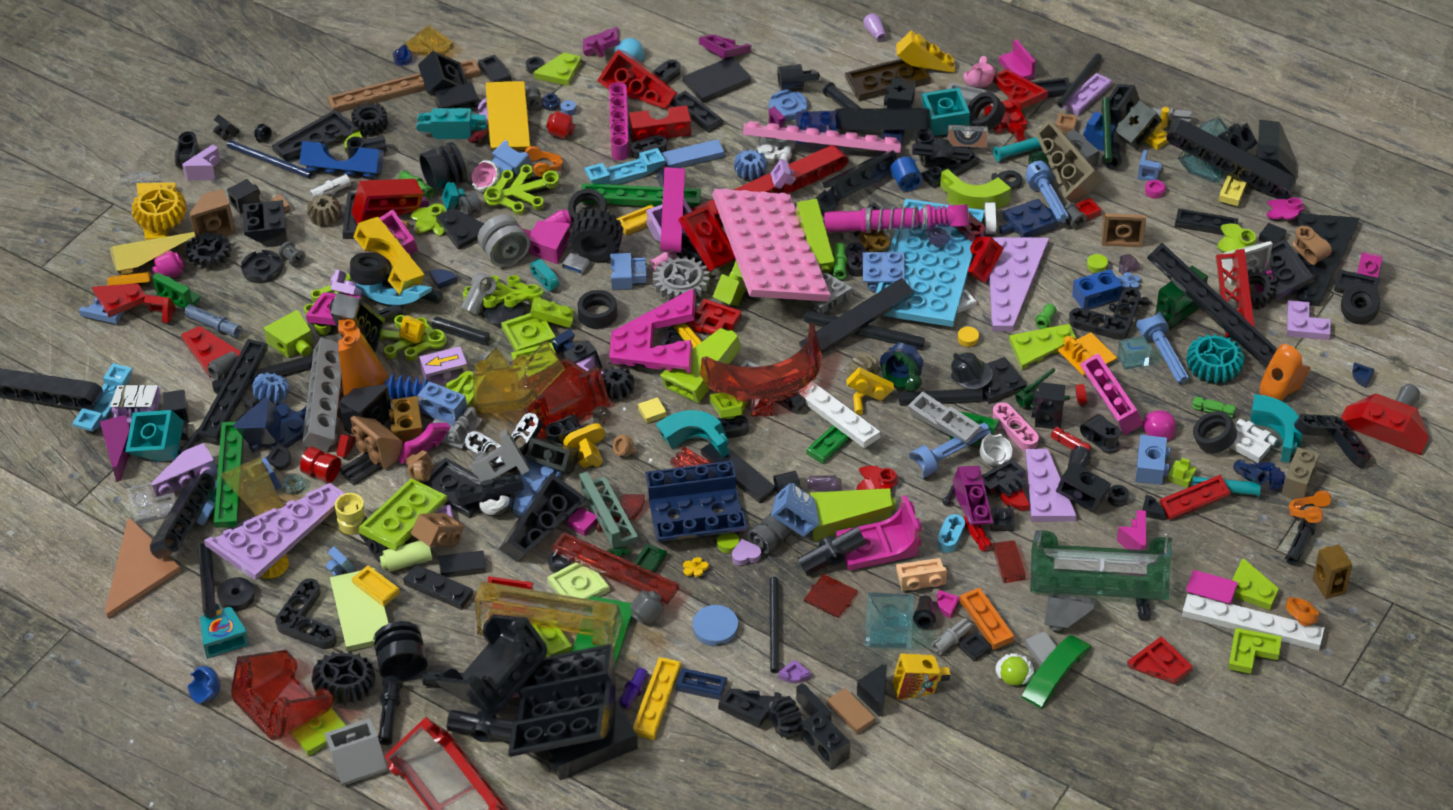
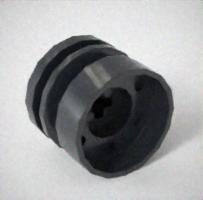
M453 142L447 143L446 146H439L438 153L434 149L420 153L419 163L427 185L434 188L435 192L445 189L446 183L450 182L457 185L458 182L467 181L466 164L460 150Z
M397 621L386 624L375 632L373 642L379 672L383 678L396 676L401 678L403 682H407L423 674V670H426L428 663L421 630L416 624L409 621Z

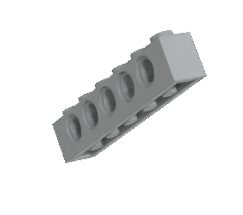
M322 337L313 351L302 445L316 447L323 452H327L331 445L334 446L338 434L335 433V429L339 423L337 413L340 409L339 397L342 393L343 385H340L342 376L338 343Z

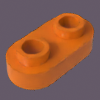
M1289 597L1287 599L1285 608L1290 615L1298 620L1299 624L1311 626L1313 623H1317L1319 611L1308 601L1296 597Z

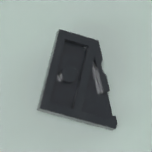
M730 688L719 701L718 709L756 727H760L770 715L768 712L769 703L782 697V694L774 692V696L760 695V691L756 690L744 691L742 689Z

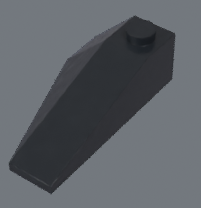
M1259 120L1256 157L1295 178L1296 161L1280 123L1277 121Z

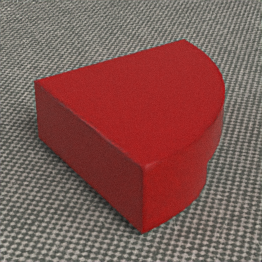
M1017 123L1010 124V132L1015 134L1016 137L1015 143L1024 141V127Z
M341 434L336 453L337 456L346 457L350 453L356 439L355 436Z
M1022 489L1016 493L1012 492V495L1009 497L1001 494V500L1006 506L1010 505L1018 508L1019 511L1030 509V504Z

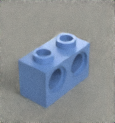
M430 381L417 395L420 413L439 421L447 422L454 426V423L460 416H463L464 410L467 408L465 395Z

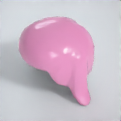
M982 56L979 63L975 64L970 71L965 72L964 82L974 88H985L993 81L995 69L987 64L986 56Z

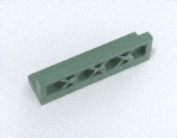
M588 472L579 474L581 490L587 498L612 548L616 549L638 541V536L606 477L604 476L592 481ZM603 485L605 489L603 493H599L596 487ZM604 500L613 503L611 508L606 507ZM612 515L621 517L620 522L615 523ZM620 530L628 532L630 536L621 538Z

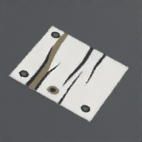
M117 385L110 407H151L158 385Z

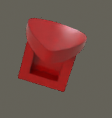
M145 295L144 304L149 311L162 312V322L169 323L176 308L172 299Z

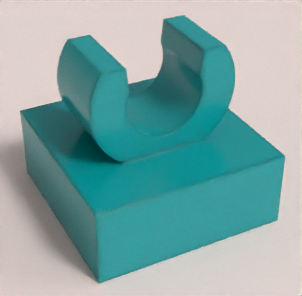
M446 183L442 195L446 211L455 208L456 205L459 206V197H466L465 191L463 189H456L454 183Z

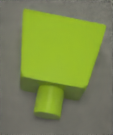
M298 310L263 328L266 343L287 358H291L298 353L305 357L312 352V333Z

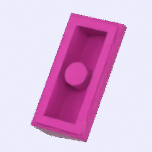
M1193 570L1186 592L1232 604L1238 582Z

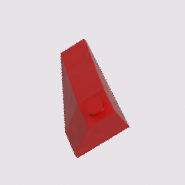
M617 49L597 79L608 90L612 83H624L627 87V97L665 109L668 108L677 94L675 90L627 51Z

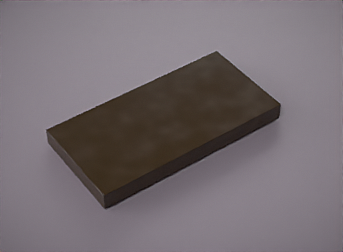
M902 59L845 72V79L858 101L886 95L887 86L891 85L893 78L916 80V87L931 83V78L925 68L911 66Z

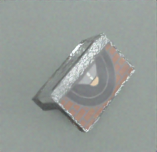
M948 126V141H950L953 147L987 149L988 127Z

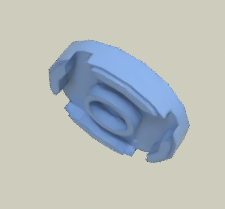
M783 90L771 96L769 109L775 106L785 117L786 121L796 120L806 113L807 100L804 95L797 91L792 93L791 90Z
M721 605L704 607L693 618L694 635L700 642L710 646H717L720 643H723V645L727 644L735 638L738 632V618L728 607Z

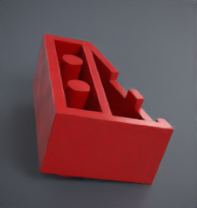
M416 179L359 181L351 213L357 225L360 222L375 217L380 218L391 210H394L397 216L419 209L423 192Z

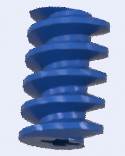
M392 373L390 378L385 380L384 385L388 386L390 400L417 396L428 383V379H425L423 384H420V378L417 377L415 382L412 383L411 376H408L405 382L403 375H400L398 380H395V374Z

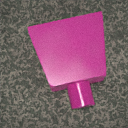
M537 221L533 230L523 229L530 238L529 253L558 264L569 243L570 224Z

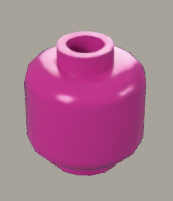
M167 251L155 258L156 266L153 267L155 274L160 273L174 279L183 273L185 264L178 252Z

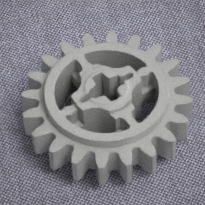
M676 256L675 260L668 258V263L662 261L661 267L656 266V272H653V287H655L656 293L660 292V297L667 295V301L691 289H694L697 296L702 297V292H707V286H710V273L707 271V266H702V261L695 263L694 257L691 260H688L687 256H684L683 259Z

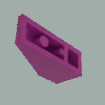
M126 415L100 421L116 482L121 481L130 455L125 452L131 423L127 422Z

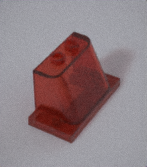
M568 358L512 384L515 396L522 403L525 414L533 413L542 420V428L537 437L545 438V427L549 423L561 420L568 415H576L579 421L611 406L601 370L598 367H594L586 371ZM533 421L528 422L532 427L535 425Z

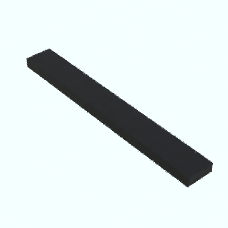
M1161 243L1148 255L1147 259L1260 364L1267 368L1277 350L1271 342L1166 245Z

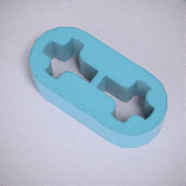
M953 514L945 519L937 540V546L940 551L951 553L958 547L965 529V520L962 516ZM954 524H957V525L955 526L954 530L951 529V526H954ZM948 537L951 538V541L945 543Z

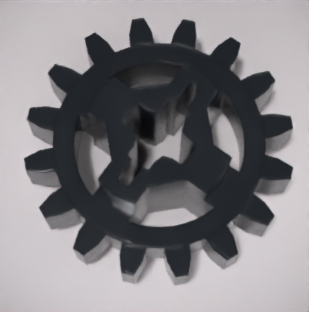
M206 231L205 235L199 233L197 239L192 237V243H187L186 253L189 262H193L195 267L200 264L201 269L205 266L211 269L212 265L219 267V262H227L226 257L231 256L230 251L232 250L228 237L224 238L222 233L217 235L216 231L212 234Z

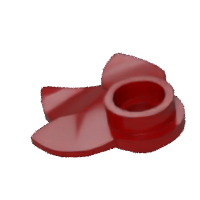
M878 466L861 467L859 472L864 477V480L856 486V490L890 488L891 491V488L898 483V476L891 468L881 469Z

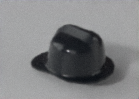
M973 353L953 354L954 360L951 363V379L966 389L977 390L985 387L992 380L993 370L991 367L979 360Z

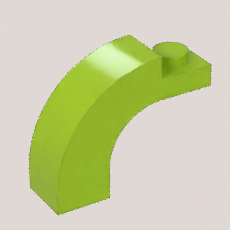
M948 169L941 172V188L948 193L947 201L952 205L968 204V208L984 210L985 202H995L996 209L1010 203L1011 188L1000 178H996L983 185H971L961 181Z

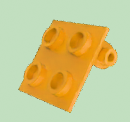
M1091 332L1077 340L1074 337L1066 336L1063 340L1064 346L1057 349L1083 376L1085 374L1080 363L1099 353L1106 365L1117 359Z

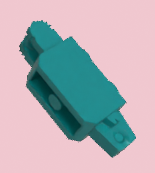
M471 108L432 109L431 113L418 114L416 129L420 132H432V137L435 139H468L471 137L472 131L486 129V116L471 114Z

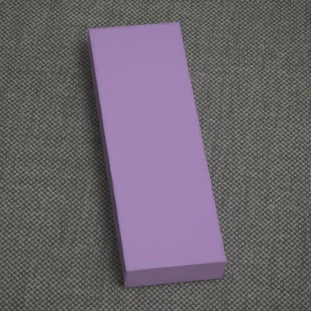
M1096 73L1073 94L1063 108L1079 116L1112 86V80Z

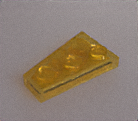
M261 457L219 474L257 516L275 508L278 510L283 507Z

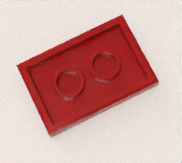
M708 205L683 215L678 219L709 271H713L736 260L727 235Z

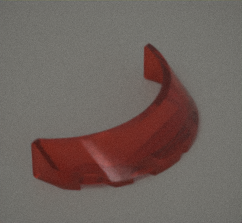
M814 323L809 324L807 341L800 351L782 362L760 367H741L725 364L705 356L701 360L700 376L711 390L716 393L722 391L733 395L740 401L748 402V399H760L762 402H773L795 396L804 391L808 384L817 378L822 364V351Z

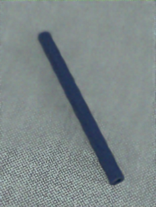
M229 140L227 143L228 148L308 179L312 176V171L232 140Z

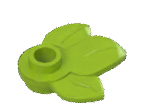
M435 203L428 208H419L412 213L411 218L416 220L417 234H422L431 229L439 237L445 233L436 222V216L446 212V208L442 204Z
M1224 224L1221 226L1225 237L1217 244V248L1220 251L1226 253L1256 244L1257 237L1252 230H1243L1237 224Z

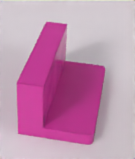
M1014 40L1012 52L999 56V63L1005 70L1008 69L1027 80H1032L1035 76L1036 61L1018 40Z

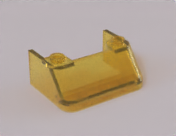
M547 341L543 342L532 355L524 356L522 354L516 357L511 367L498 348H495L484 360L479 361L474 366L473 406L479 414L523 409L529 406L559 376L565 367Z

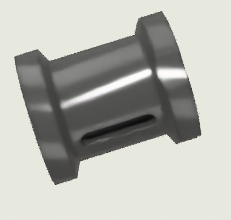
M1074 202L1064 206L1069 216L1068 220L1074 229H1078L1086 223L1087 216L1078 210Z
M287 241L279 248V255L282 258H286L292 267H298L304 262L305 253L302 250H297L292 242Z

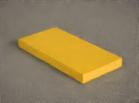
M524 81L485 82L490 151H494L504 140L508 141L509 147L515 151L526 150L530 147Z

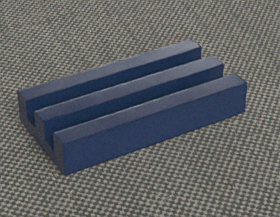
M682 668L676 684V691L721 700L727 685V677Z

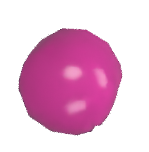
M1155 410L1144 417L1143 431H1146L1148 436L1166 437L1167 441L1174 438L1176 434V421L1173 415L1165 410Z

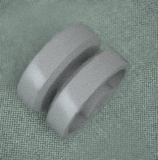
M508 214L498 215L488 220L481 227L477 236L481 248L491 262L498 267H509L523 259L530 247V238L516 219Z

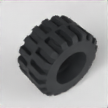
M602 209L582 211L574 219L569 237L570 247L574 249L573 252L589 259L590 262L591 260L598 263L600 261L607 262L608 259H611L610 254H618L624 230L623 226H621V221L616 220L617 217L615 215H611L608 211L604 212Z

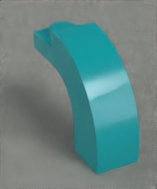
M1254 394L1250 422L1255 425L1271 428L1279 434L1282 439L1281 462L1289 463L1291 454L1295 455L1296 448L1301 446L1303 434L1294 426L1299 416L1290 406L1278 399Z
M697 410L681 411L671 414L656 423L660 435L671 449H674L688 439L703 438L708 440L723 458L730 453L727 447L729 441L725 436L726 433L721 422L709 413Z

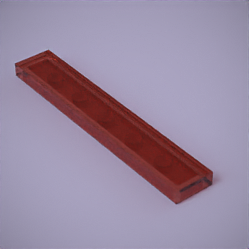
M563 532L552 546L553 553L639 592L654 590L662 596L660 601L665 604H669L679 590L678 583L568 533Z

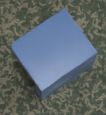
M1143 150L1137 179L1145 181L1158 180L1162 165L1159 162L1148 161V150Z

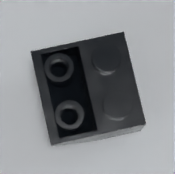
M283 200L243 204L245 236L266 247L281 246L288 241L287 220Z

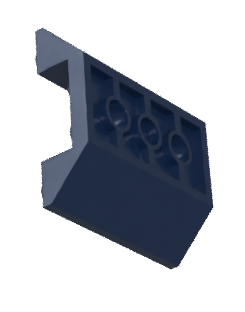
M733 460L645 472L649 507L657 542L747 530L744 511H741ZM722 509L723 512L715 513L713 510ZM676 514L680 517L677 519H671L669 516Z

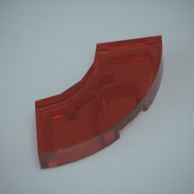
M622 494L619 503L629 521L635 519L641 512L645 501V494ZM612 515L615 523H619L621 517ZM597 522V532H604L599 522Z

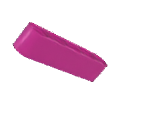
M615 82L609 87L611 155L613 159L621 161L629 156L627 87L624 83Z
M664 168L660 252H681L682 226L678 219L683 216L685 168Z

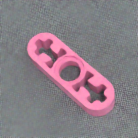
M996 404L993 407V418L1000 419L999 426L1022 450L1036 449L1039 437L1032 427L1009 404ZM1017 424L1021 426V428L1015 430L1012 429L1010 425Z

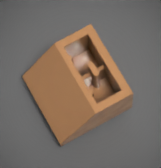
M358 416L350 418L353 426L351 430L357 440L356 447L362 454L368 452L371 461L375 465L380 463L383 469L398 461L403 448L402 441L375 419Z

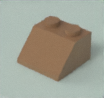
M223 189L203 194L190 212L195 238H198L199 233L205 235L206 231L209 234L216 231L217 235L222 233L224 236L236 233L230 203Z
M1103 214L1101 226L1102 246L1143 247L1146 215Z

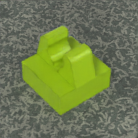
M1181 458V462L1176 460L1168 474L1167 481L1188 488L1193 476L1196 474L1197 467L1190 465L1191 460Z

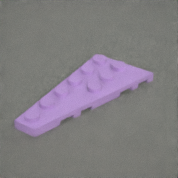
M992 237L1004 248L989 276L992 331L1014 330L1022 305L1025 303L1027 293L1038 271L1039 263L1042 261L1045 248L1048 246L1049 238Z

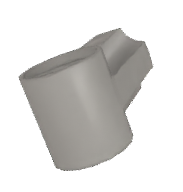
M477 273L473 276L472 286L461 305L462 308L476 315L479 314L484 305L483 298L493 293L496 289L495 279L485 273ZM486 279L485 287L481 288L482 281Z

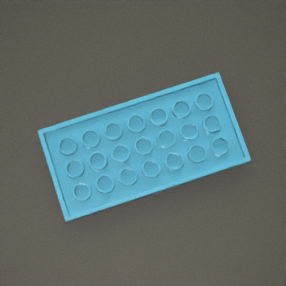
M906 198L903 204L907 208H914L916 204L919 210L923 208V204L935 206V209H937V206H940V209H943V206L945 208L949 206ZM968 208L969 213L983 223L985 210ZM936 224V227H933L931 230L923 231L920 225H918V228H913L912 231L909 228L902 229L901 232L899 229H896L889 252H904V280L914 291V296L883 316L953 327L969 273L967 271L973 259V254L970 252V246L973 241L967 239L954 226H949V224H946V226L941 224V227H938V224ZM879 282L876 293L892 283Z

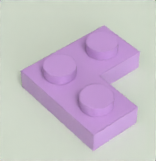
M1288 300L1287 336L1329 340L1330 319L1309 317V302Z

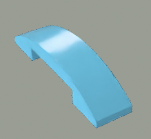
M656 148L639 153V159L607 168H605L603 163L585 167L584 171L593 184L616 185L630 182L652 173L665 164V159L659 149Z
M356 283V287L361 289L362 294L366 297L391 305L411 303L432 291V287L415 284L402 291L403 294L399 295L394 288L383 287L382 283L376 285Z
M113 363L103 377L105 383L102 387L103 394L93 410L82 408L72 425L88 431L98 429L101 426L100 421L107 420L111 416L112 407L110 405L117 385H128L133 371L132 368Z

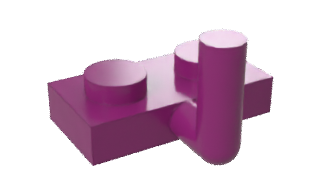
M618 27L584 38L583 53L585 56L596 53L599 58H603L606 49L620 45V31Z

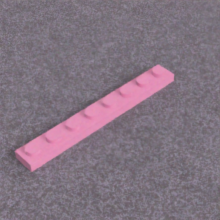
M748 121V124L744 123L743 135L880 151L894 150L900 153L901 148L900 141H897V138L885 137V139H877L875 135L859 137L857 133L852 132L841 135L838 134V131L827 130L824 133L818 132L819 130L816 128H807V130H799L797 126L781 128L778 124L768 123L767 126H763L756 121Z

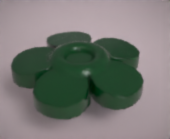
M628 547L609 548L605 551V555H613L617 560H621L623 554H631V549H628Z

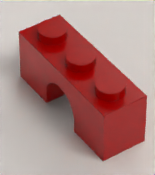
M687 105L668 108V116L664 119L652 118L648 110L629 113L633 143L656 135H661L666 139L691 135V120Z

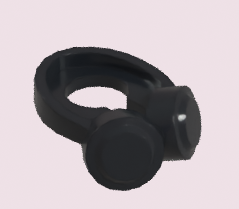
M1007 170L1000 172L998 175L997 173H992L991 176L992 180L1000 178L1011 190L1018 188L1022 183V176L1016 171ZM1011 175L1016 178L1012 182L1004 181L1006 176Z

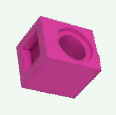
M1362 251L1357 273L1378 278L1383 255Z

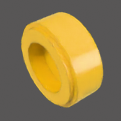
M963 327L958 331V342L962 346L972 347L978 343L979 332L975 328Z

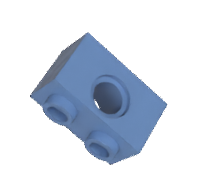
M1140 435L1135 482L1162 485L1163 476H1168L1169 463H1165V460H1169L1170 447H1166V437Z

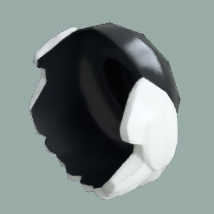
M504 494L481 500L479 505L485 514L502 515L511 508L513 498L511 494Z

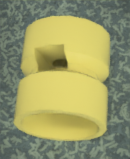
M355 493L342 494L335 501L338 527L345 534H358L359 526H361L363 518L366 516L364 501L361 496Z

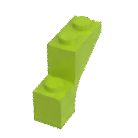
M737 261L730 275H721L713 294L714 298L733 306L739 305L743 294L747 290Z

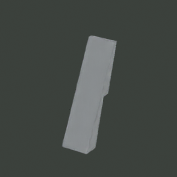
M921 392L908 405L913 417L965 443H968L982 429L979 424L951 406L947 408L924 392Z

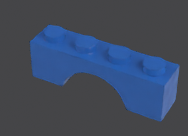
M302 141L300 165H306L307 170L317 171L318 167H323L325 172L337 173V169L344 170V174L356 175V171L363 172V176L375 177V173L381 174L384 150L359 147L357 153L352 158L339 161L330 154L327 144Z

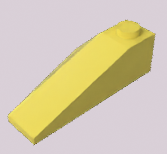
M191 232L112 246L110 253L115 270L121 271V274L133 273V268H137L195 236V233Z

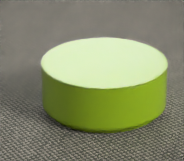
M1093 254L1088 257L1087 269L1090 272L1098 273L1107 270L1108 260L1105 256Z
M734 532L719 534L717 537V547L723 553H732L739 543V536Z

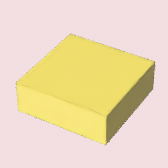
M658 397L638 404V410L646 423L666 417V411Z

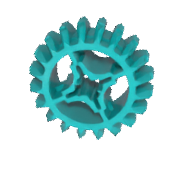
M1206 333L1205 337L1199 336L1197 340H1193L1186 356L1188 370L1192 371L1193 376L1198 375L1199 380L1206 379L1207 383L1214 381L1215 384L1218 381L1225 384L1227 380L1232 381L1234 377H1238L1243 369L1245 359L1242 347H1239L1238 342H1233L1232 337L1226 339L1224 334L1220 337L1215 333L1213 336H1209Z

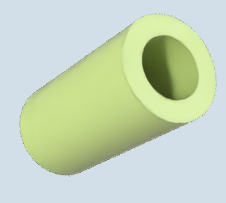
M420 540L402 545L396 551L392 549L384 550L383 556H379L382 568H387L388 572L414 566L415 564L432 561L430 547Z

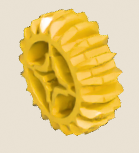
M161 185L158 188L152 186V189H145L144 193L140 192L138 197L134 198L131 207L132 216L137 226H141L143 230L148 229L149 232L153 230L159 232L162 229L166 231L169 227L174 229L175 224L180 225V221L185 219V214H187L186 200L181 191H177L176 188L171 189L169 185L165 188Z

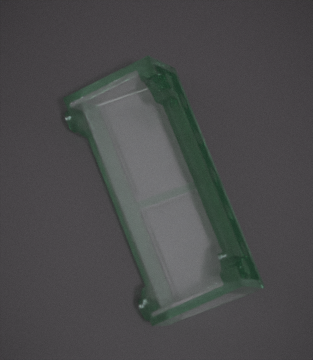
M1036 530L1031 549L1030 592L1169 600L1172 538H1154L1150 542L1149 550L1058 545L1057 536L1053 532Z

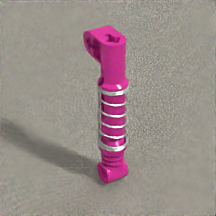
M915 204L914 208H907L904 205L903 208H895L893 206L892 209H885L882 206L880 210L866 207L861 211L825 212L826 233L850 231L871 233V230H876L879 233L882 229H887L888 232L891 229H899L901 232L902 229L906 228L912 231L913 228H918V225H920L923 231L931 230L933 227H936V224H938V227H941V224L944 226L946 224H949V226L969 225L968 204L949 205L948 208L943 206V209H940V206H937V209H935V206L923 204V208L919 210Z

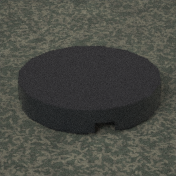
M262 250V252L256 253L255 251L247 255L241 263V270L244 278L248 281L267 283L273 281L281 274L283 265L278 254L273 251Z

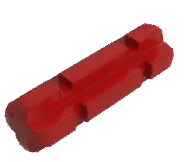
M1055 427L1051 432L1052 439L1057 442L1060 440L1061 444L1070 449H1074L1076 446L1085 447L1089 451L1091 449L1088 443L1084 441L1081 443L1082 440L1068 432L1064 433V430L1059 427Z
M964 516L965 527L978 544L982 552L990 550L992 542L986 537L987 535L981 525H970L967 517Z

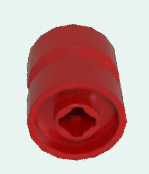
M309 447L304 452L300 461V471L302 473L316 476L318 480L326 483H332L337 478L341 468V459L338 456L325 453L316 447Z

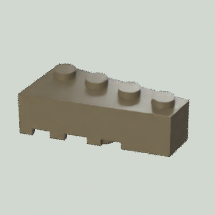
M1049 119L1035 132L1049 160L1050 167L1056 175V180L1063 190L1062 193L1070 203L1080 202L1104 179L1069 137L1052 120Z

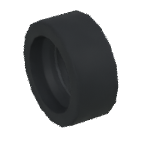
M991 92L980 93L968 105L970 123L980 131H988L995 128L1002 121L1005 114L1004 103ZM993 104L991 112L983 119H978L981 110L985 106Z
M582 189L573 194L568 204L572 222H574L577 216V205L585 200H594L599 204V209H602L604 212L607 211L604 196L594 189Z
M592 290L579 298L577 303L578 316L583 325L599 329L611 325L616 320L617 303L616 298L611 293L603 290ZM593 305H604L609 308L607 311L599 314L586 311L588 307Z
M1215 411L1203 415L1193 427V436L1200 449L1204 452L1219 453L1228 449L1237 438V428L1227 413ZM1217 426H1226L1219 436L1210 439L1204 438L1211 429Z

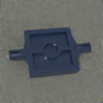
M1035 199L1004 210L1003 218L1008 224L999 226V232L1004 234L1014 231L1021 238H1029L1059 227V222L1050 208H1047L1039 199Z
M284 402L275 407L282 415L279 444L286 449L303 438L305 423L303 418H305L307 406L299 412L293 411ZM250 444L248 447L254 453L262 446L272 450L276 444Z

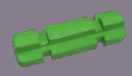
M1198 396L1193 400V409L1201 410L1202 408L1205 412L1209 413L1221 411L1227 413L1231 418L1234 416V405H1224L1223 402L1210 399L1205 401L1204 398Z

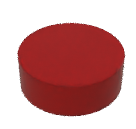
M1077 384L1075 386L1077 403L1079 406L1087 405L1084 384Z

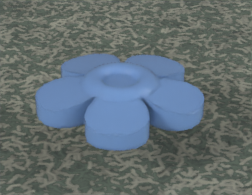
M1125 272L1123 276L1117 277L1123 289L1128 287L1139 288L1141 278L1138 275L1132 276L1130 272Z

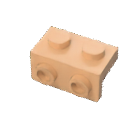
M941 558L896 565V573L902 591L946 585L947 569L943 567Z

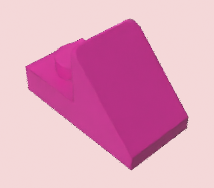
M1137 510L1136 519H1131V527L1120 526L1118 528L1117 541L1140 560H1144L1146 548V511Z

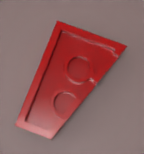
M1008 69L994 74L993 82L1019 110L1048 98L1047 90Z
M201 326L181 334L182 341L209 378L211 376L207 371V366L210 361L231 351L237 356L241 352Z

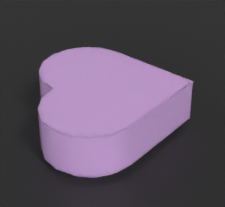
M743 539L740 540L732 552V561L739 566L745 565L748 562L756 563L761 558V549L757 545Z

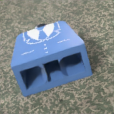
M788 484L776 495L771 513L772 517L803 537L819 524L815 500L802 490L800 484Z

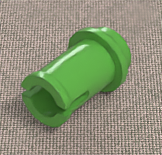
M1046 304L1042 312L1036 316L1035 324L1038 328L1050 327L1051 320L1057 312V308L1053 304Z

